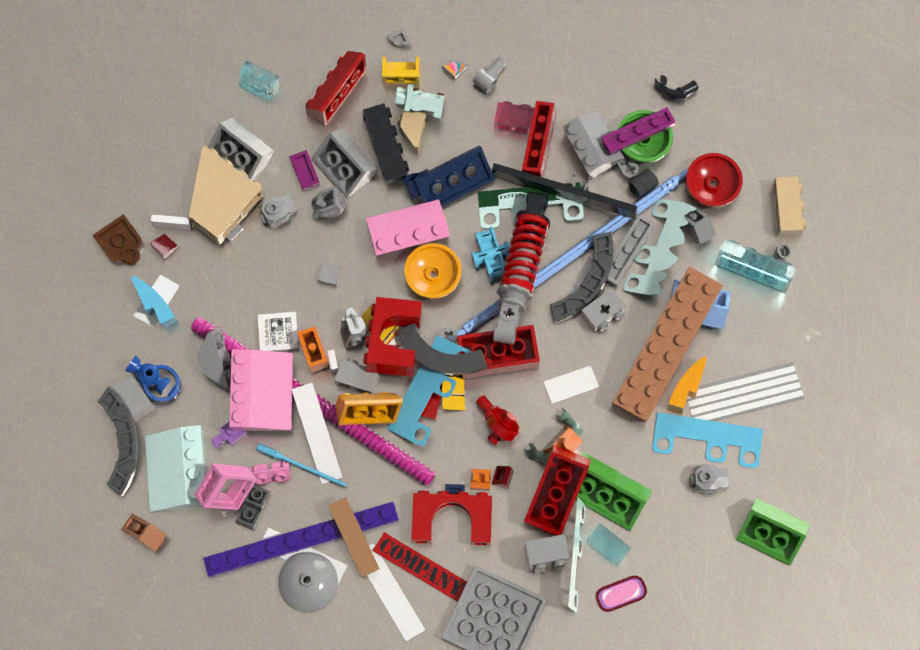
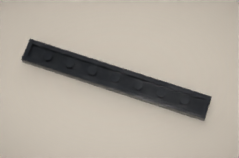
M493 164L492 173L494 177L626 217L636 218V205L500 164Z

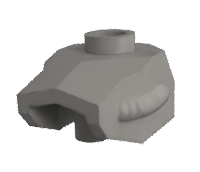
M336 186L318 192L312 199L314 219L334 218L340 216L343 212L346 199Z
M289 194L274 196L265 200L260 205L261 213H259V216L263 223L267 222L270 229L286 222L297 211V208Z
M352 307L346 310L345 317L341 321L340 334L345 347L362 344L368 334L367 326L363 319Z
M712 464L694 467L693 474H690V485H694V493L714 494L719 490L728 489V469L718 468Z

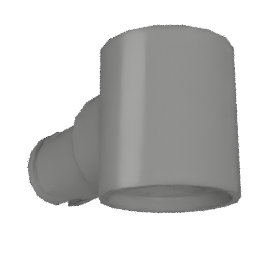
M498 57L489 68L485 70L480 69L476 73L473 83L485 92H490L497 82V75L506 66V62Z

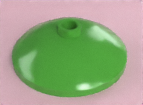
M650 110L634 111L623 118L618 129L655 112ZM672 128L645 139V144L641 142L623 149L622 152L638 162H655L669 152L673 142Z

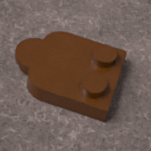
M124 214L92 235L111 262H124L126 265H135L139 261L142 239Z

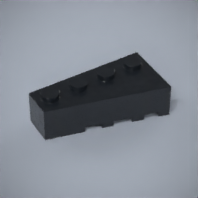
M385 103L363 109L362 117L367 122V132L372 137V146L375 154L378 156L377 161L385 183L406 177L409 167L407 161H403L401 156L404 152L401 143H397L395 137L398 135L396 126L391 125L389 119L392 118L390 108H386Z

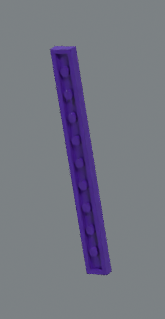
M394 502L354 513L362 532L399 522ZM335 519L204 557L203 560L207 575L211 578L339 540L343 537Z

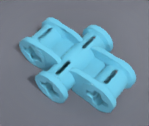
M489 227V230L479 233L477 231L474 232L480 251L476 253L472 251L471 257L475 268L482 264L485 265L491 283L495 279L502 277L505 265L503 258L507 257L510 246L507 241L502 245H498L493 227Z

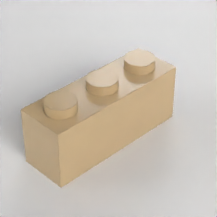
M798 176L776 177L773 182L778 237L801 236L803 230L806 229V220L802 218L804 201L800 199L802 183H799Z

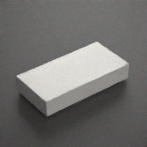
M163 215L151 216V223L154 228L191 231L192 224L189 218Z

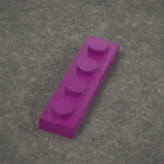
M666 107L603 136L601 142L608 154L613 155L675 126L676 121Z

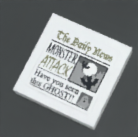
M296 312L258 315L260 350L273 352L299 350Z

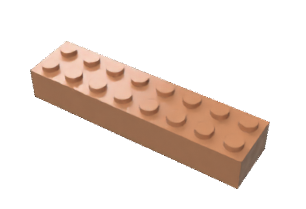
M688 267L612 403L646 422L648 421L723 287L722 284L692 267Z

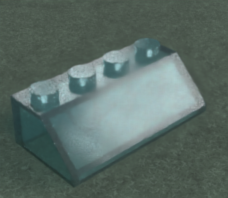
M724 240L714 264L717 267L782 293H786L796 270L789 262H780L769 254L763 255L754 248L740 246L734 240Z

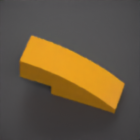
M703 356L683 375L672 393L667 410L683 414L687 397L696 398L707 357Z

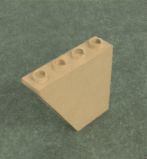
M204 145L201 150L189 218L194 226L220 245L230 234V231L241 222L264 195L262 185L259 182L250 180L243 170H237L228 159H222L215 149H209Z

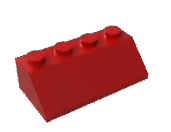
M347 51L345 55L340 56L335 69L329 71L324 84L321 83L316 90L315 96L307 101L305 105L307 116L323 126L327 125L367 70L364 53Z

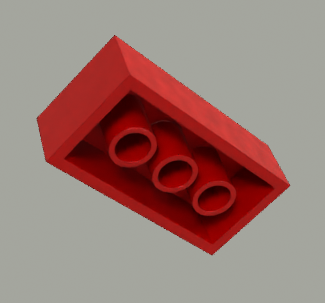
M534 325L517 327L513 345L494 342V331L457 336L458 345L471 352L479 349L483 351L488 369L467 375L462 374L463 379L539 368L540 359Z
M554 444L524 522L555 535H561L590 466L591 459Z

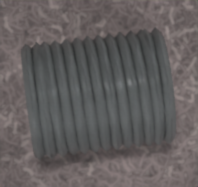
M646 168L628 181V185L633 194L641 198L659 185V181L654 172Z

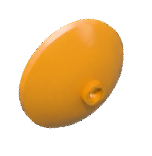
M429 243L419 246L411 252L405 263L404 274L406 282L413 292L424 298L437 299L447 296L455 290L461 279L462 268L460 260L453 250L442 244ZM431 273H436L437 276H436V277H431L430 274H431Z

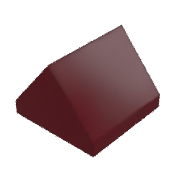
M497 466L492 484L509 489L514 472L512 467Z

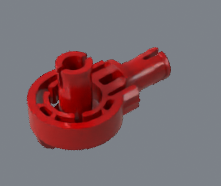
M484 395L477 399L476 404L485 413V420L488 421V425L492 429L488 440L495 445H498L501 439L514 441L520 434L517 418L507 410L501 409L499 406H493Z

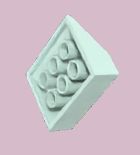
M201 425L180 427L146 435L145 445L150 513L203 507L194 496L207 474L204 430Z

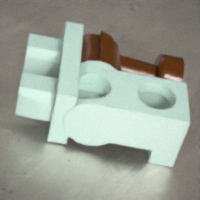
M408 84L407 88L397 87L395 104L404 105V111H410V108L413 111L426 110L434 112L433 117L441 118L444 103L443 93H425L421 87L413 88V84Z

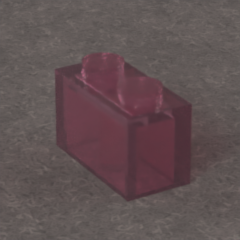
M509 101L498 102L494 129L529 135L534 107L527 104L515 105Z

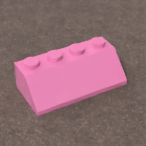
M439 199L366 218L376 256L450 236Z

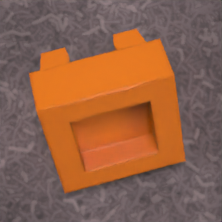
M472 469L470 489L490 491L491 470Z

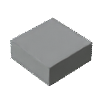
M322 263L317 279L318 283L336 287L341 267Z

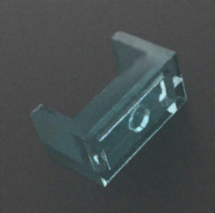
M601 523L587 539V543L617 567L631 550L630 546Z

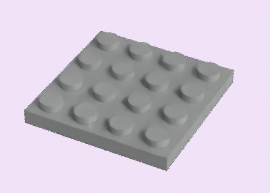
M475 565L441 639L465 650H525L548 599Z

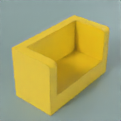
M382 57L383 84H420V58L416 57V62H387L386 57Z

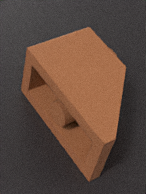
M131 514L121 529L155 552L163 544L167 536L154 525L134 514Z

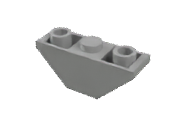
M218 327L207 334L197 353V358L202 373L219 385L227 388L231 386L230 355L225 348L224 335Z

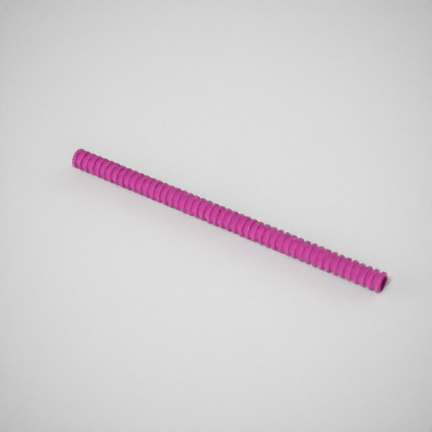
M200 316L192 323L191 331H196L197 335L206 338L207 334L217 327H213L212 323H208L207 320H203V317ZM223 333L225 348L230 357L232 350H251L247 349L245 345L242 346V343H237L236 339L232 340V337L227 336V333ZM293 378L292 389L304 384L300 385L301 383L299 381L296 382V379ZM317 394L316 396L324 419H329L330 423L333 422V425L337 426L338 419L335 405H331L330 401H325L324 397L320 398V395ZM364 424L338 425L340 430L344 429L343 432H348L349 436L353 435L354 439H359L358 442H363L364 446L368 445L369 449H374L375 453L378 452L379 456L383 455L384 459H389L390 463L393 462L394 466L398 465L399 469H404L405 473L409 472L410 476L413 475L414 479L418 478L419 482H424L425 486L429 485L435 477L436 472L434 470L430 471V468H426L425 464L421 465L419 460L415 461V458H411L410 454L406 455L404 450L400 451L399 447L396 448L395 444L391 445L389 440L385 441L384 437L381 438L380 434L370 431L369 427L365 428Z

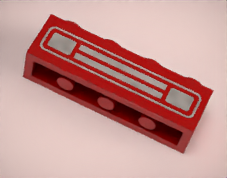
M536 101L522 166L523 172L540 177L544 175L556 117L555 103Z

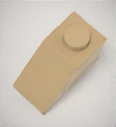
M411 110L403 111V115H399L397 126H400L401 135L413 152L419 154L426 123V113Z

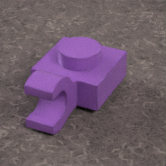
M229 421L219 428L222 434L217 435L211 441L216 449L227 441L230 445H233L247 435L246 431H233L229 427Z

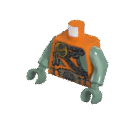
M562 408L564 411L563 415L558 416L556 414V417L566 425L542 450L538 451L534 443H529L531 449H524L529 458H536L547 464L554 444L574 452L583 442L580 438L583 434L582 426Z

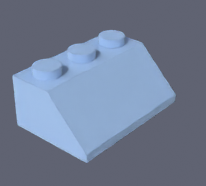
M674 280L671 297L674 294L677 286L679 285L680 280ZM720 291L702 325H707L713 329H724L729 311L731 292Z

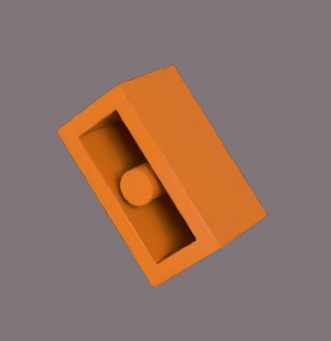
M316 326L297 332L310 373L328 368V361Z

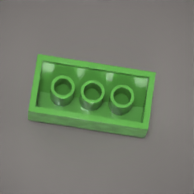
M584 452L582 456L591 459L577 497L585 506L631 531L652 490Z

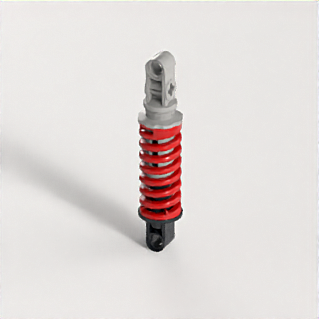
M529 192L526 210L518 212L515 216V228L510 241L511 246L508 249L506 264L503 269L504 273L501 277L502 282L499 288H497V294L501 298L498 304L501 310L494 331V342L514 344L520 313L525 311V304L530 303L533 299V283L536 282L535 274L538 273L537 266L541 261L539 257L543 253L541 248L545 245L546 231L550 228L551 224L550 220L544 215L548 205V194Z

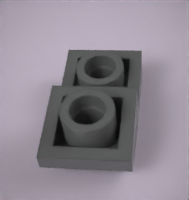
M253 485L244 500L235 523L254 530L268 500L270 491Z

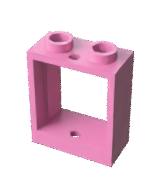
M212 463L194 496L204 508L239 510L257 478L247 467ZM227 479H235L227 494L219 493Z

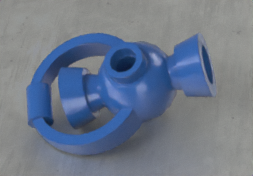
M135 355L125 371L131 374L136 373L137 381L142 385L145 395L155 402H167L174 399L180 391V380L177 373L166 365L155 366L151 363L142 365L140 363L141 360ZM159 370L168 371L176 381V386H173L168 393V397L165 398L155 397L147 389V387L155 385L157 392L161 395L171 381L167 377L161 378Z

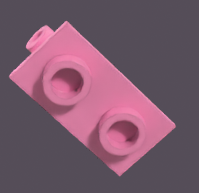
M289 462L271 463L272 469H268V464L253 465V467H250V471L257 478L254 485L291 480Z

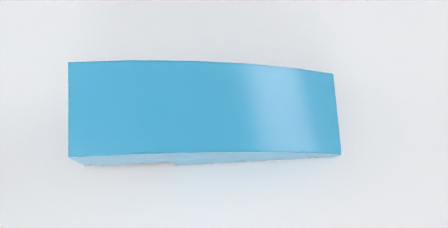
M135 276L131 277L143 306L149 315L156 313L163 328L178 322L169 306L152 287Z

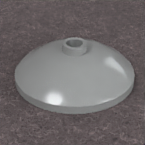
M313 552L300 553L290 558L282 567L278 581L279 591L284 601L290 607L301 612L318 611L327 606L337 592V572L333 564L326 557ZM310 577V583L305 584L303 581L304 578Z

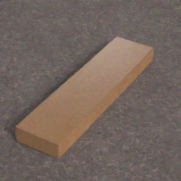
M344 497L328 505L361 577L379 570L380 568L347 498Z

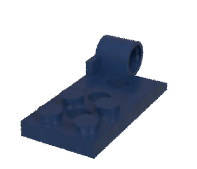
M477 146L431 170L425 169L419 173L410 174L402 181L410 198L421 196L424 203L439 199L442 207L494 181L495 178L482 147ZM474 166L475 172L472 175H467V169ZM458 175V181L451 184V176ZM437 183H441V190L439 192H434V185Z

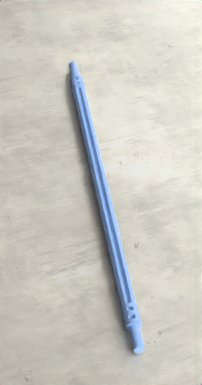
M688 168L675 177H670L635 202L633 205L637 206V215L679 186V183L686 178ZM618 214L535 274L536 282L533 283L534 288L593 247L592 236L607 232L612 233L632 218ZM499 300L463 324L462 328L457 331V335L471 334L499 314L501 310L498 305ZM451 335L447 338V340H453L454 337Z

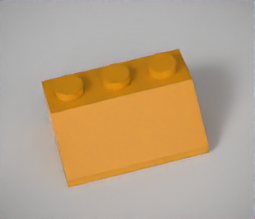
M388 392L378 394L345 393L338 395L335 405L338 425L396 423L403 400L396 393Z

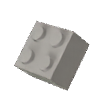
M565 534L525 542L524 551L529 571L542 573L545 572V568L553 567V570L565 568V565L568 564L570 557Z

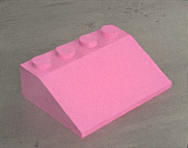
M232 350L229 427L233 431H291L293 353Z

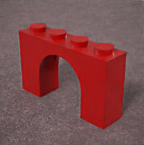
M376 297V303L371 306V315L374 316L373 320H369L368 331H371V335L366 338L368 353H364L363 364H366L367 372L413 377L415 350L389 347L381 340L380 336L387 328L392 326H408L415 323L420 328L422 301Z
M419 490L417 493H413L411 542L413 544H431L432 522L436 513L444 507L457 506L465 510L471 519V545L491 546L492 496H488V493L478 492L476 495H469L468 492L449 494L448 491H438L437 494H429V491Z

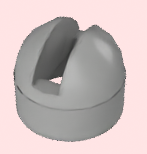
M780 244L775 249L777 259L785 260L791 255V248L787 244Z

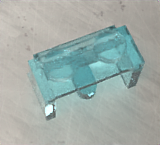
M247 60L239 72L241 80L239 87L270 102L281 86L278 75Z

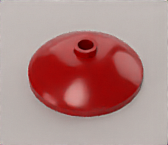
M707 153L696 158L689 166L686 175V185L691 196L699 203L709 207H721L737 198L743 185V176L737 163L730 157L720 153ZM714 182L716 186L712 187L710 183Z

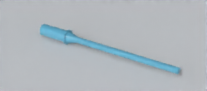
M261 443L256 448L257 451L271 456L273 459L285 460L346 487V483L285 457L278 450H274Z

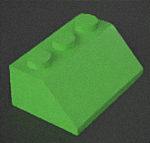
M756 498L737 536V540L791 565L807 536L810 523Z

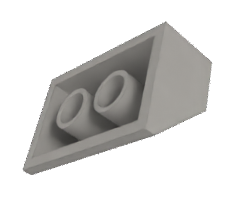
M599 111L578 116L562 126L591 177H596L625 159L621 151L609 155L601 142V138L611 132Z
M233 118L219 124L208 146L209 149H215L222 159H228L234 165V168L243 170L252 181L267 166L274 153L273 149Z
M344 129L330 132L311 158L346 198H349L367 184L379 169Z

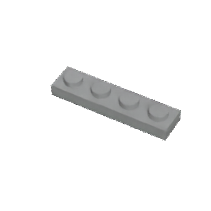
M640 214L638 215L613 255V263L607 282L616 287L618 286L653 230L654 222Z

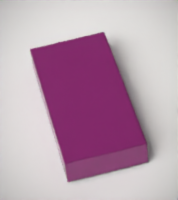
M307 150L289 156L302 191L320 185Z

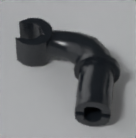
M664 75L660 77L662 83L658 82L656 78L654 81L655 89L662 91L671 100L684 101L686 97L699 89L698 84L694 80L676 89H672L667 85V78Z

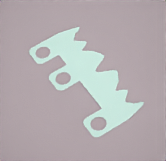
M665 199L656 201L652 215L667 218L656 247L643 245L634 258L636 262L649 264L646 274H629L623 286L625 291L646 295L665 293L659 285L660 281L668 277L663 270L670 268L678 260L677 256L670 252L669 248L684 243V233L680 227L688 224L684 215L690 211H695V207L679 201ZM661 203H666L668 206L666 212L658 213L657 206ZM649 249L650 255L647 259L639 258L641 250ZM634 277L638 278V286L629 288L628 281Z

